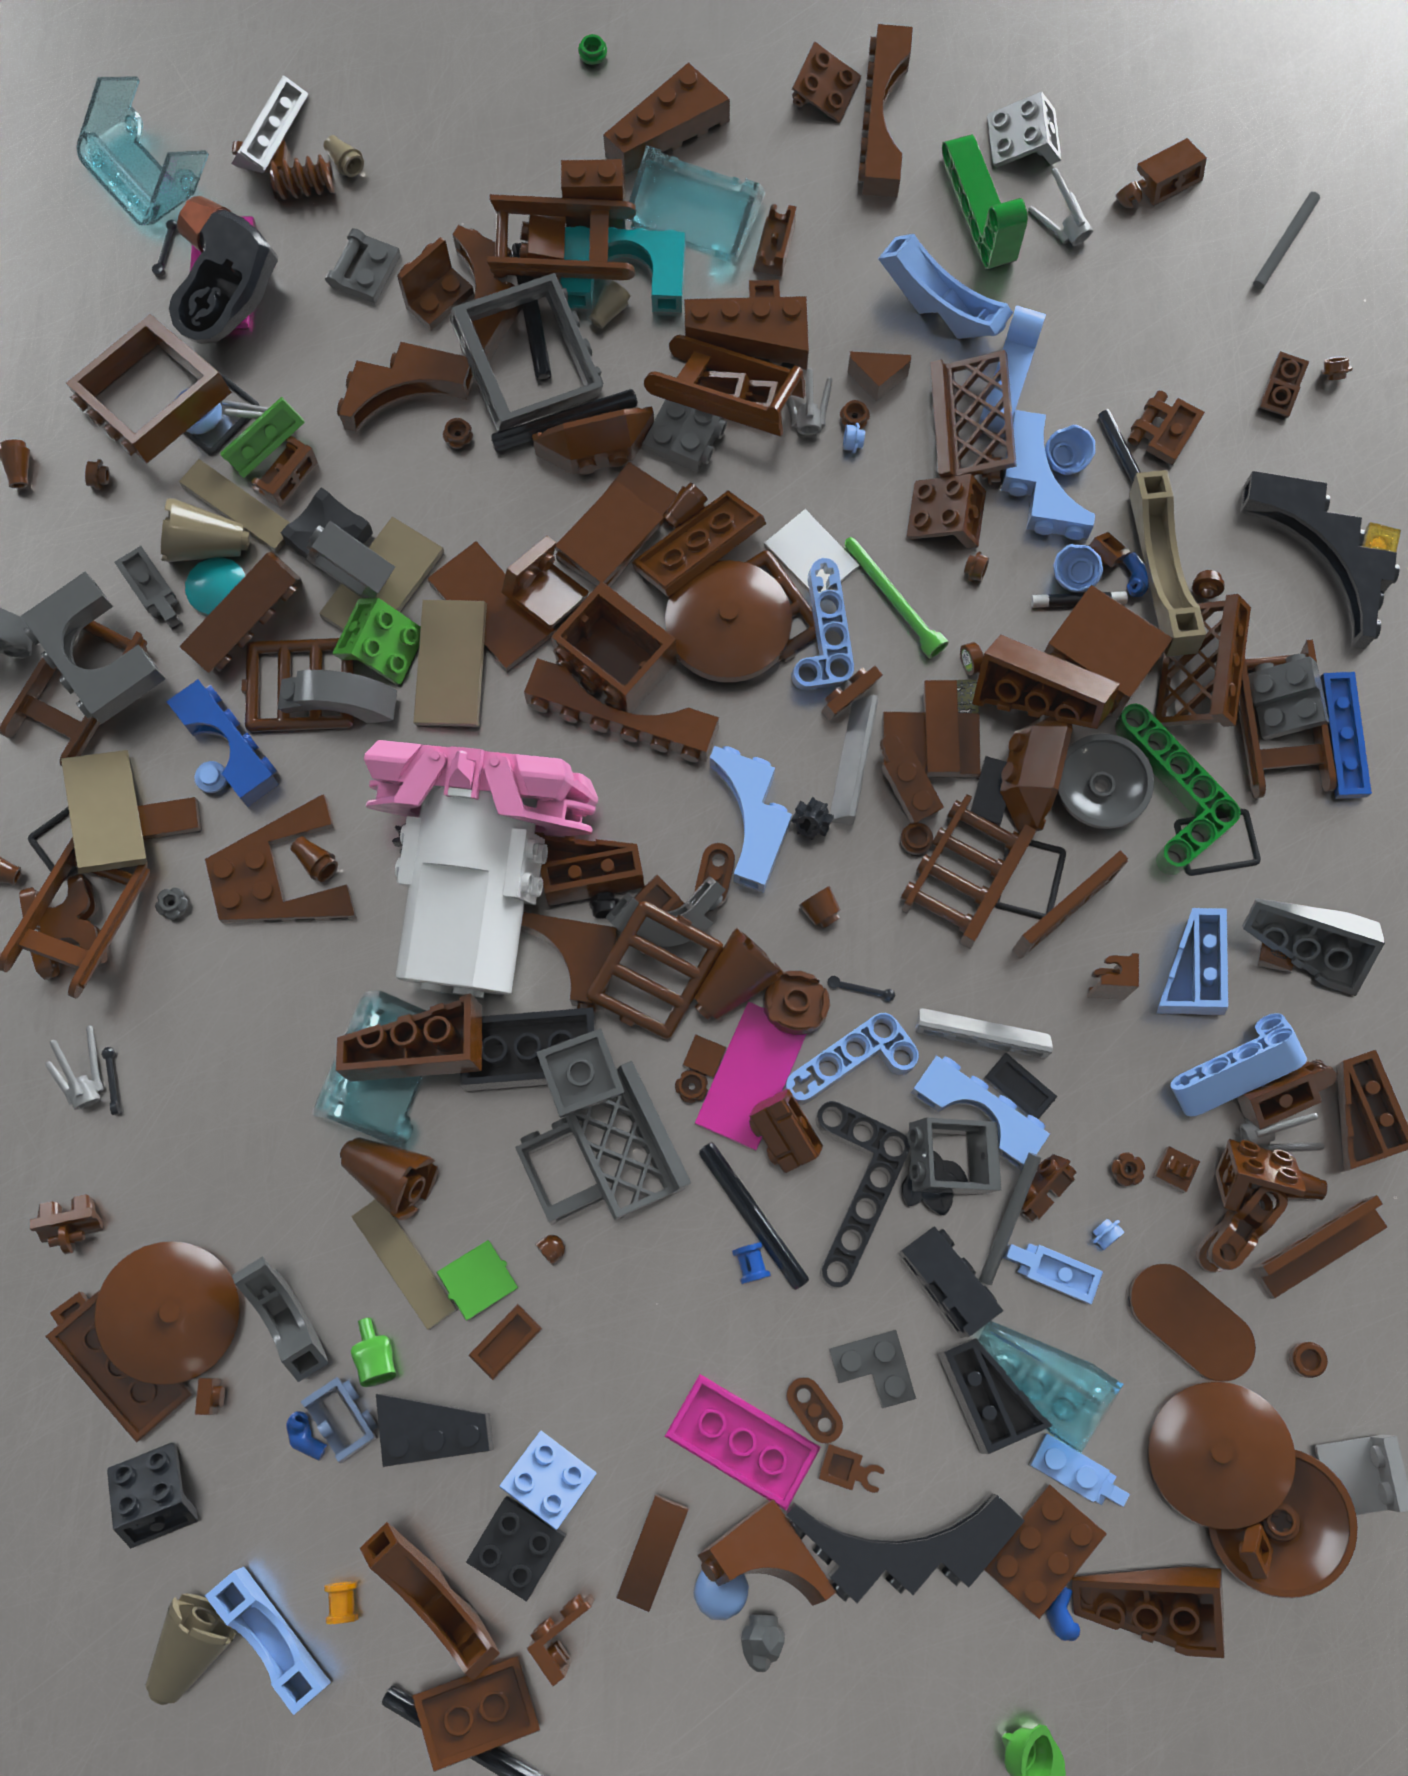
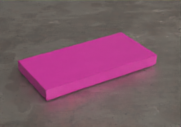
M748 1001L696 1118L695 1125L757 1151L762 1136L757 1137L753 1133L749 1123V1115L756 1104L783 1091L807 1034L791 1035L780 1031L769 1022L763 1007Z
M699 1374L664 1436L769 1501L774 1499L777 1505L786 1511L821 1448Z

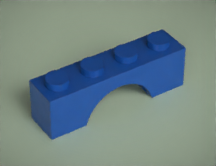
M197 679L166 702L193 736L212 733L228 740L230 757L222 775L244 804L249 807L279 785L273 777L277 770L266 756L261 760L254 752L259 747L248 733H245L243 736L239 733L236 727L240 725V722L231 710L222 711L218 705L222 699L211 685L205 688Z

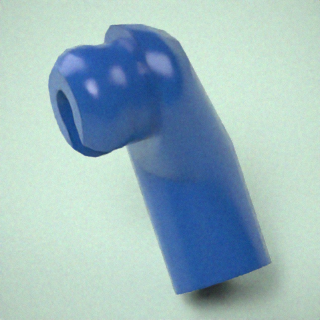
M1132 552L1123 559V563L1131 572L1127 590L1131 596L1141 597L1148 590L1149 580L1145 564L1136 552Z
M296 1411L292 1413L286 1423L291 1447L320 1461L328 1445L312 1437L309 1420L304 1412Z
M1067 1587L1063 1589L1048 1608L1046 1615L1057 1637L1063 1641H1075L1080 1635V1626L1078 1623H1074L1067 1610L1073 1593Z

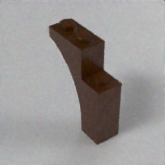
M458 225L452 235L456 252L465 260L474 275L476 284L474 300L514 287V284L505 281L508 275L504 278H498L490 271L487 256H495L496 241L494 242L482 236L475 229H466ZM508 247L507 257H512L511 249ZM522 305L472 321L489 362L522 309Z
M400 342L397 353L394 352L391 356L390 368L356 361L354 370L349 371L347 375V391L345 397L339 400L337 415L340 416L344 429L357 432L370 416L398 400L419 395H445L467 400L474 375L466 356Z
M388 1522L360 1547L369 1568L398 1593L420 1616L470 1679L474 1680L500 1654L476 1610L449 1587L439 1567Z

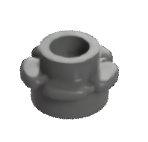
M173 887L171 890H162L157 896L156 911L160 915H165L167 919H175L182 916L188 907V900L184 897L185 893L176 887ZM170 900H174L172 906L169 905Z

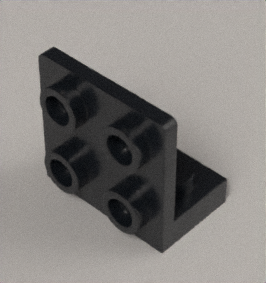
M174 1443L166 1444L107 1469L113 1530L130 1549L198 1522L197 1509L183 1493L178 1452Z

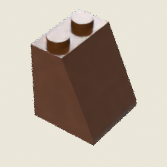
M561 160L562 198L625 201L623 160ZM566 217V227L584 226L590 228V218ZM609 219L608 227L626 229L625 219Z

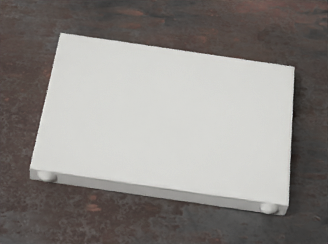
M806 509L764 542L766 549L808 591V573L813 563L818 559L828 558L833 560L838 566L841 582L859 568L858 562L850 556ZM820 569L816 577L820 576L823 579L824 587L821 590L822 592L826 590V581L830 574H825L823 569Z

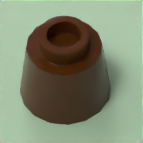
M830 886L799 905L815 926L821 924L823 929L840 919L837 912L841 909Z

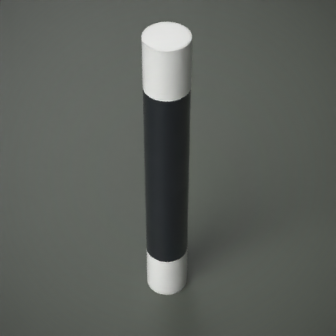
M1127 591L1103 592L1120 604H1127ZM1085 593L1032 595L1031 605L1032 608L1076 606Z

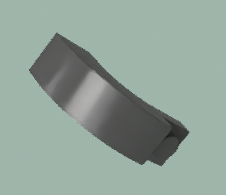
M331 670L297 671V677L282 679L278 710L284 713L307 710H332L352 715L368 724L393 721L397 690L377 680L352 673Z
M709 876L684 905L667 913L676 918L678 915H681L692 922L691 926L705 932L714 924L705 916V913L708 910L713 911L723 899L722 894L726 889ZM627 892L606 916L607 920L622 932L639 902ZM648 917L645 918L637 932V935L660 947L676 946L691 941Z
M263 1256L232 1275L235 1285L262 1318L274 1340L281 1362L297 1382H300L329 1363L317 1333L300 1302L277 1269L273 1270Z

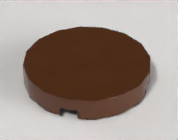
M786 971L779 980L767 987L763 998L764 1012L769 1022L780 1031L791 1035L808 1034L817 1030L826 1019L830 1007L827 989L823 988L819 983L820 980L812 974L803 971Z

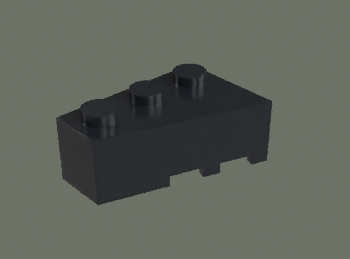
M934 1226L901 1250L899 1255L961 1338L970 1337L1004 1310L997 1303L992 1292L985 1285L983 1286L975 1276L976 1272L971 1264L964 1257L960 1258L952 1248L955 1244L944 1229L938 1231Z
M977 1338L967 1340L938 1353L981 1454H991L1053 1426L1029 1401L1030 1399L1007 1376L1005 1370Z
M376 1394L383 1467L494 1450L490 1413L393 1395Z

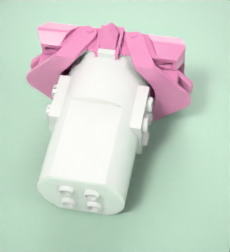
M378 740L364 755V761L372 779H374L369 781V787L377 791L376 799L368 800L366 807L376 811L407 817L406 825L402 826L400 832V841L403 845L401 858H398L395 865V875L398 878L397 883L409 887L395 978L405 982L421 984V989L452 994V989H454L453 993L463 995L471 993L474 997L484 998V993L511 994L524 904L536 905V899L541 896L543 889V879L540 877L541 864H545L547 860L548 848L544 844L545 839L534 833L540 832L547 836L556 837L592 834V827L581 823L582 817L595 813V806L598 804V796L591 780L583 774L572 773L571 766L558 758L490 752L465 747H442Z

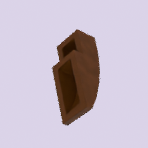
M704 371L696 383L766 407L770 406L781 388L778 382L749 380L746 373Z
M657 1494L655 1495L617 1594V1599L645 1611H650L686 1518L688 1507Z

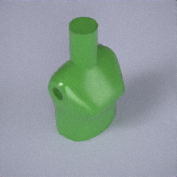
M371 1318L359 1320L358 1325L362 1341L352 1346L351 1356L358 1372L360 1385L362 1387H372L392 1380L396 1377L389 1338L385 1335L375 1336Z

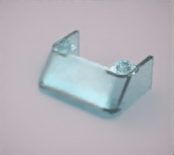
M98 77L77 141L78 158L137 224L153 225L194 195L209 154L206 150L167 152L162 167L139 142L143 130V121L138 112L132 107L140 82L138 77Z

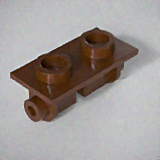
M1052 1154L1051 1157L1044 1159L1039 1164L1021 1209L1023 1211L1022 1215L1029 1222L1032 1223L1035 1219L1040 1220L1054 1204V1201L1047 1195L1049 1190L1056 1197H1060L1070 1184L1074 1182L1073 1176L1077 1172L1069 1165L1070 1160Z

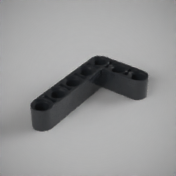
M829 1101L824 1103L817 1112L815 1120L819 1131L871 1156L820 1270L823 1283L829 1288L839 1289L847 1285L854 1275L908 1156L910 1145L907 1136L902 1132L839 1102ZM829 1110L837 1112L841 1119L840 1124L835 1127L826 1125L822 1118L823 1113ZM857 1125L868 1127L871 1131V1139L864 1142L856 1139L853 1133L854 1127ZM891 1139L898 1141L902 1147L901 1155L894 1157L887 1154L884 1147L885 1142ZM881 1170L886 1173L888 1177L887 1185L881 1188L873 1185L870 1179L871 1172ZM868 1201L872 1204L874 1214L871 1218L864 1219L857 1214L856 1205L858 1202ZM846 1232L857 1234L860 1239L858 1249L852 1251L846 1249L842 1244V1235ZM839 1263L844 1267L846 1275L843 1281L834 1282L829 1279L827 1269L830 1264Z

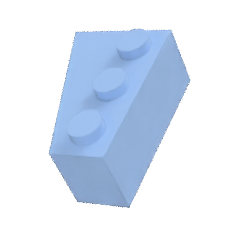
M1192 908L1156 1014L1225 1015L1228 1009L1227 909Z

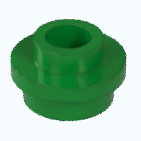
M595 34L587 35L579 44V57L587 64L601 63L607 56V45L600 36Z

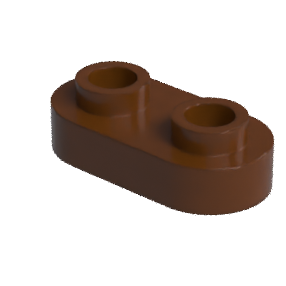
M714 843L705 849L695 885L696 892L710 876L726 890L722 894L723 899L717 907L721 906L727 899L735 865L734 852L728 845ZM718 857L722 858L725 861V863L719 867L715 866L712 863V861Z
M798 1378L791 1382L786 1392L787 1402L811 1437L825 1444L837 1440L843 1430V1421L819 1385L810 1378ZM803 1388L810 1392V1399L805 1403L800 1402L797 1398L798 1391ZM822 1418H828L831 1422V1428L827 1432H822L818 1428V1422Z

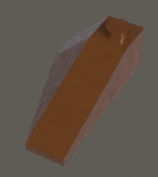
M1176 1567L1072 1578L1074 1615L1114 1630L1122 1628L1141 1635L1142 1640L1150 1643L1157 1641L1175 1648L1174 1652L1185 1656L1225 1657L1221 1568Z

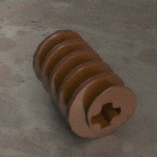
M321 154L318 155L317 164H313L311 158L306 156L305 166L301 165L298 158H294L293 167L291 168L286 159H282L281 169L277 168L274 161H270V180L276 200L278 192L283 200H287L289 191H291L295 198H299L301 189L307 197H311L313 187L318 195H323L325 185L331 194L335 193L331 162L329 160L328 163H325Z

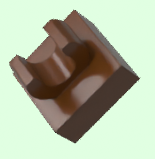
M1168 1146L1162 1155L1153 1178L1185 1193L1191 1184L1200 1161Z

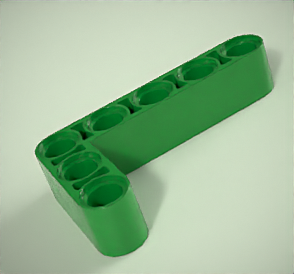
M973 134L943 142V160L985 268L989 269L1017 261L1028 222L1027 209L1023 199L1018 198L1003 203L1000 202Z
M1137 703L1130 704L1124 708L1115 723L1117 735L1135 744L1145 754L1155 776L1196 817L1169 840L1157 854L1156 862L1158 868L1165 874L1176 875L1234 826L1240 818V807L1146 707ZM1126 718L1135 719L1139 727L1130 726ZM1148 741L1157 742L1161 750L1156 751L1150 748ZM1170 764L1180 766L1183 774L1173 772ZM1197 787L1203 790L1206 798L1196 796L1193 788ZM1215 811L1225 813L1228 822L1220 821ZM1192 831L1200 832L1204 836L1205 842L1196 841L1192 836ZM1168 851L1178 853L1181 857V862H1173L1168 856Z

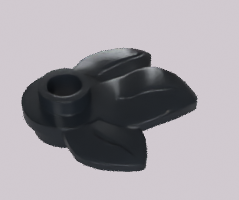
M933 1151L936 1181L968 1182L961 1166L954 1161L942 1160L941 1156ZM910 1175L902 1183V1195L907 1206L916 1205L923 1200L937 1214L946 1215L953 1203V1193L912 1191Z

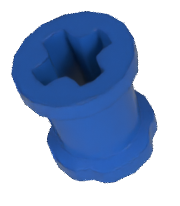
M762 1242L732 1250L733 1256L738 1258L742 1272L741 1284H747L771 1276L770 1271L765 1269L761 1255Z

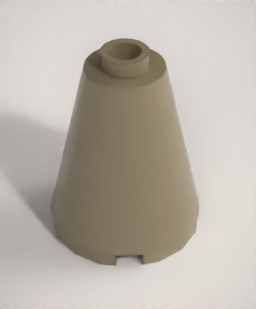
M167 499L165 510L169 511V514L162 524V561L174 562L241 556L242 550L248 551L250 532L244 531L243 524L177 499Z
M186 1593L182 1594L179 1600L175 1597L169 1605L145 1684L150 1699L157 1704L166 1705L177 1702L227 1648L237 1634L235 1629L224 1623L207 1598Z

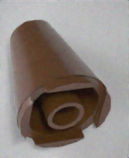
M736 928L694 998L698 1003L694 1007L707 1020L712 1016L719 1020L779 980L785 972L775 962L772 963L767 954L753 940Z
M361 1137L346 1142L340 1152L341 1166L398 1220H407L419 1210L414 1205L420 1198L426 1201L436 1181L438 1167L432 1164L436 1161L427 1155Z

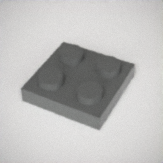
M601 1028L536 1052L560 1118L625 1094Z

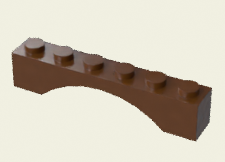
M878 24L876 37L871 36L869 55L874 56V62L868 61L867 80L872 81V87L866 86L864 105L870 106V112H864L862 131H868L867 138L862 137L860 156L865 157V163H859L858 182H863L862 195L898 198L902 152L895 145L887 130L883 105L896 82L908 72L913 27Z
M539 658L535 662L524 690L526 703L538 712L547 713V711L558 713L566 721L576 723L579 720L588 723L592 729L606 733L609 730L619 733V736L629 742L640 740L649 743L650 747L657 751L668 752L670 750L679 753L683 759L690 762H698V760L707 762L719 729V717L689 707L673 713L660 715H637L619 711L601 703L588 694L575 681L568 668Z

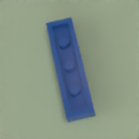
M1355 672L1323 673L1320 676L1329 719L1327 725L1336 772L1335 799L1368 797L1372 792Z

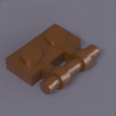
M1159 390L1145 404V412L1142 417L1137 419L1132 425V433L1128 437V442L1131 445L1138 446L1142 438L1149 439L1151 442L1146 451L1173 465L1205 412L1180 398H1177L1174 405L1170 406L1165 403L1168 395ZM1155 417L1164 419L1159 428L1152 425Z

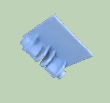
M540 1431L499 1487L553 1529L557 1530L597 1473Z

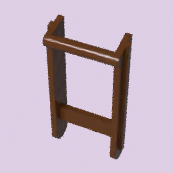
M490 194V202L497 213L495 256H487V263L490 266L491 273H494L496 277L504 278L506 275L544 277L555 273L556 277L630 280L635 276L633 265L623 262H608L609 219H631L635 217L636 205L632 202ZM509 214L590 218L589 261L507 257Z
M684 335L674 336L669 343L671 354L678 359L687 361L677 378L653 371L644 379L645 389L653 396L780 437L783 435L781 410L790 395L803 399L806 396L803 370L799 366L788 369ZM706 368L718 372L746 373L749 380L775 381L779 383L781 388L770 406L766 407L696 383Z
M92 621L83 628L93 635L125 650L122 655L137 645L147 653V641L137 631L133 638L129 639L96 621ZM42 657L2 721L0 734L7 738L13 737L27 716L70 738L60 757L59 762L62 766L61 758L82 755L99 727L100 722L93 716L89 719L84 716L82 721H79L38 700L56 668L53 670Z
M1313 639L1306 640L1300 654H1305L1306 657L1310 656L1317 662ZM1291 655L1244 658L1238 708L1251 789L1255 798H1263L1265 796V769L1318 765L1324 791H1334L1336 788V772L1327 724L1312 728L1314 745L1260 749L1248 671H1254L1255 666L1263 663H1273L1274 666L1286 663V658Z
M72 837L0 955V971L8 972L23 949L78 969L68 989V996L75 999L78 998L140 891H143L146 880L150 875V869H147L148 861L145 865H138L133 874L120 869L90 872L126 885L92 946L89 950L35 931L36 926L73 866L77 867Z

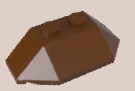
M652 406L643 409H622L560 424L547 429L543 433L540 432L532 435L535 453L542 459L572 475L579 473L591 474L597 469L608 466H623L627 462L633 461L642 447L654 422V411Z
M1045 715L1015 731L1009 741L1010 751L1007 763L1001 774L1002 784L1000 793L1019 833L1025 824L1037 831L1043 830L1046 823L1045 817L1050 812L1059 790L1073 728L1072 724L1058 722L1052 716Z

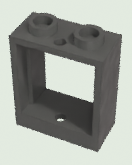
M331 521L328 522L325 528L320 525L317 527L306 547L310 550L307 558L308 561L361 598H375L395 569L394 565Z
M566 1117L552 1123V1130L540 1135L539 1131H535L520 1139L522 1144L515 1147L551 1225L604 1200L597 1184L552 1205L530 1158V1154L573 1135Z
M926 1117L909 1123L908 1143L911 1151L909 1175L912 1180V1191L983 1195L1001 1190L997 1122ZM932 1133L968 1135L970 1182L935 1180Z

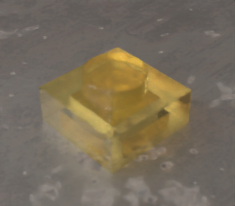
M1370 522L1365 530L1362 547L1397 552L1401 530Z

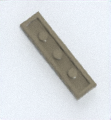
M200 459L195 462L179 481L183 488L227 519L243 524L244 531L250 532V535L274 552L278 553L285 545L280 532L290 522Z
M376 1199L351 1216L427 1330H430L457 1310L397 1219Z

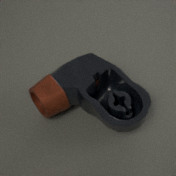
M194 196L186 202L180 211L177 229L188 242L201 252V255L194 263L190 274L172 295L169 313L173 326L181 335L193 342L206 344L218 342L229 335L257 308L262 301L268 281L278 262V256L262 234L244 218L231 213L229 209L205 197Z

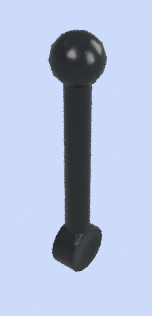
M168 220L166 222L167 233L158 263L152 267V272L156 277H162L165 274L164 261L173 232L177 230V222L175 220Z
M831 976L827 981V985L831 990H836L840 987L881 996L886 1001L895 999V992L892 989L879 990L840 981L837 976Z
M105 1047L101 1055L106 1059L111 1099L110 1111L112 1115H118L121 1113V1109L117 1099L112 1059L115 1056V1051L112 1047Z

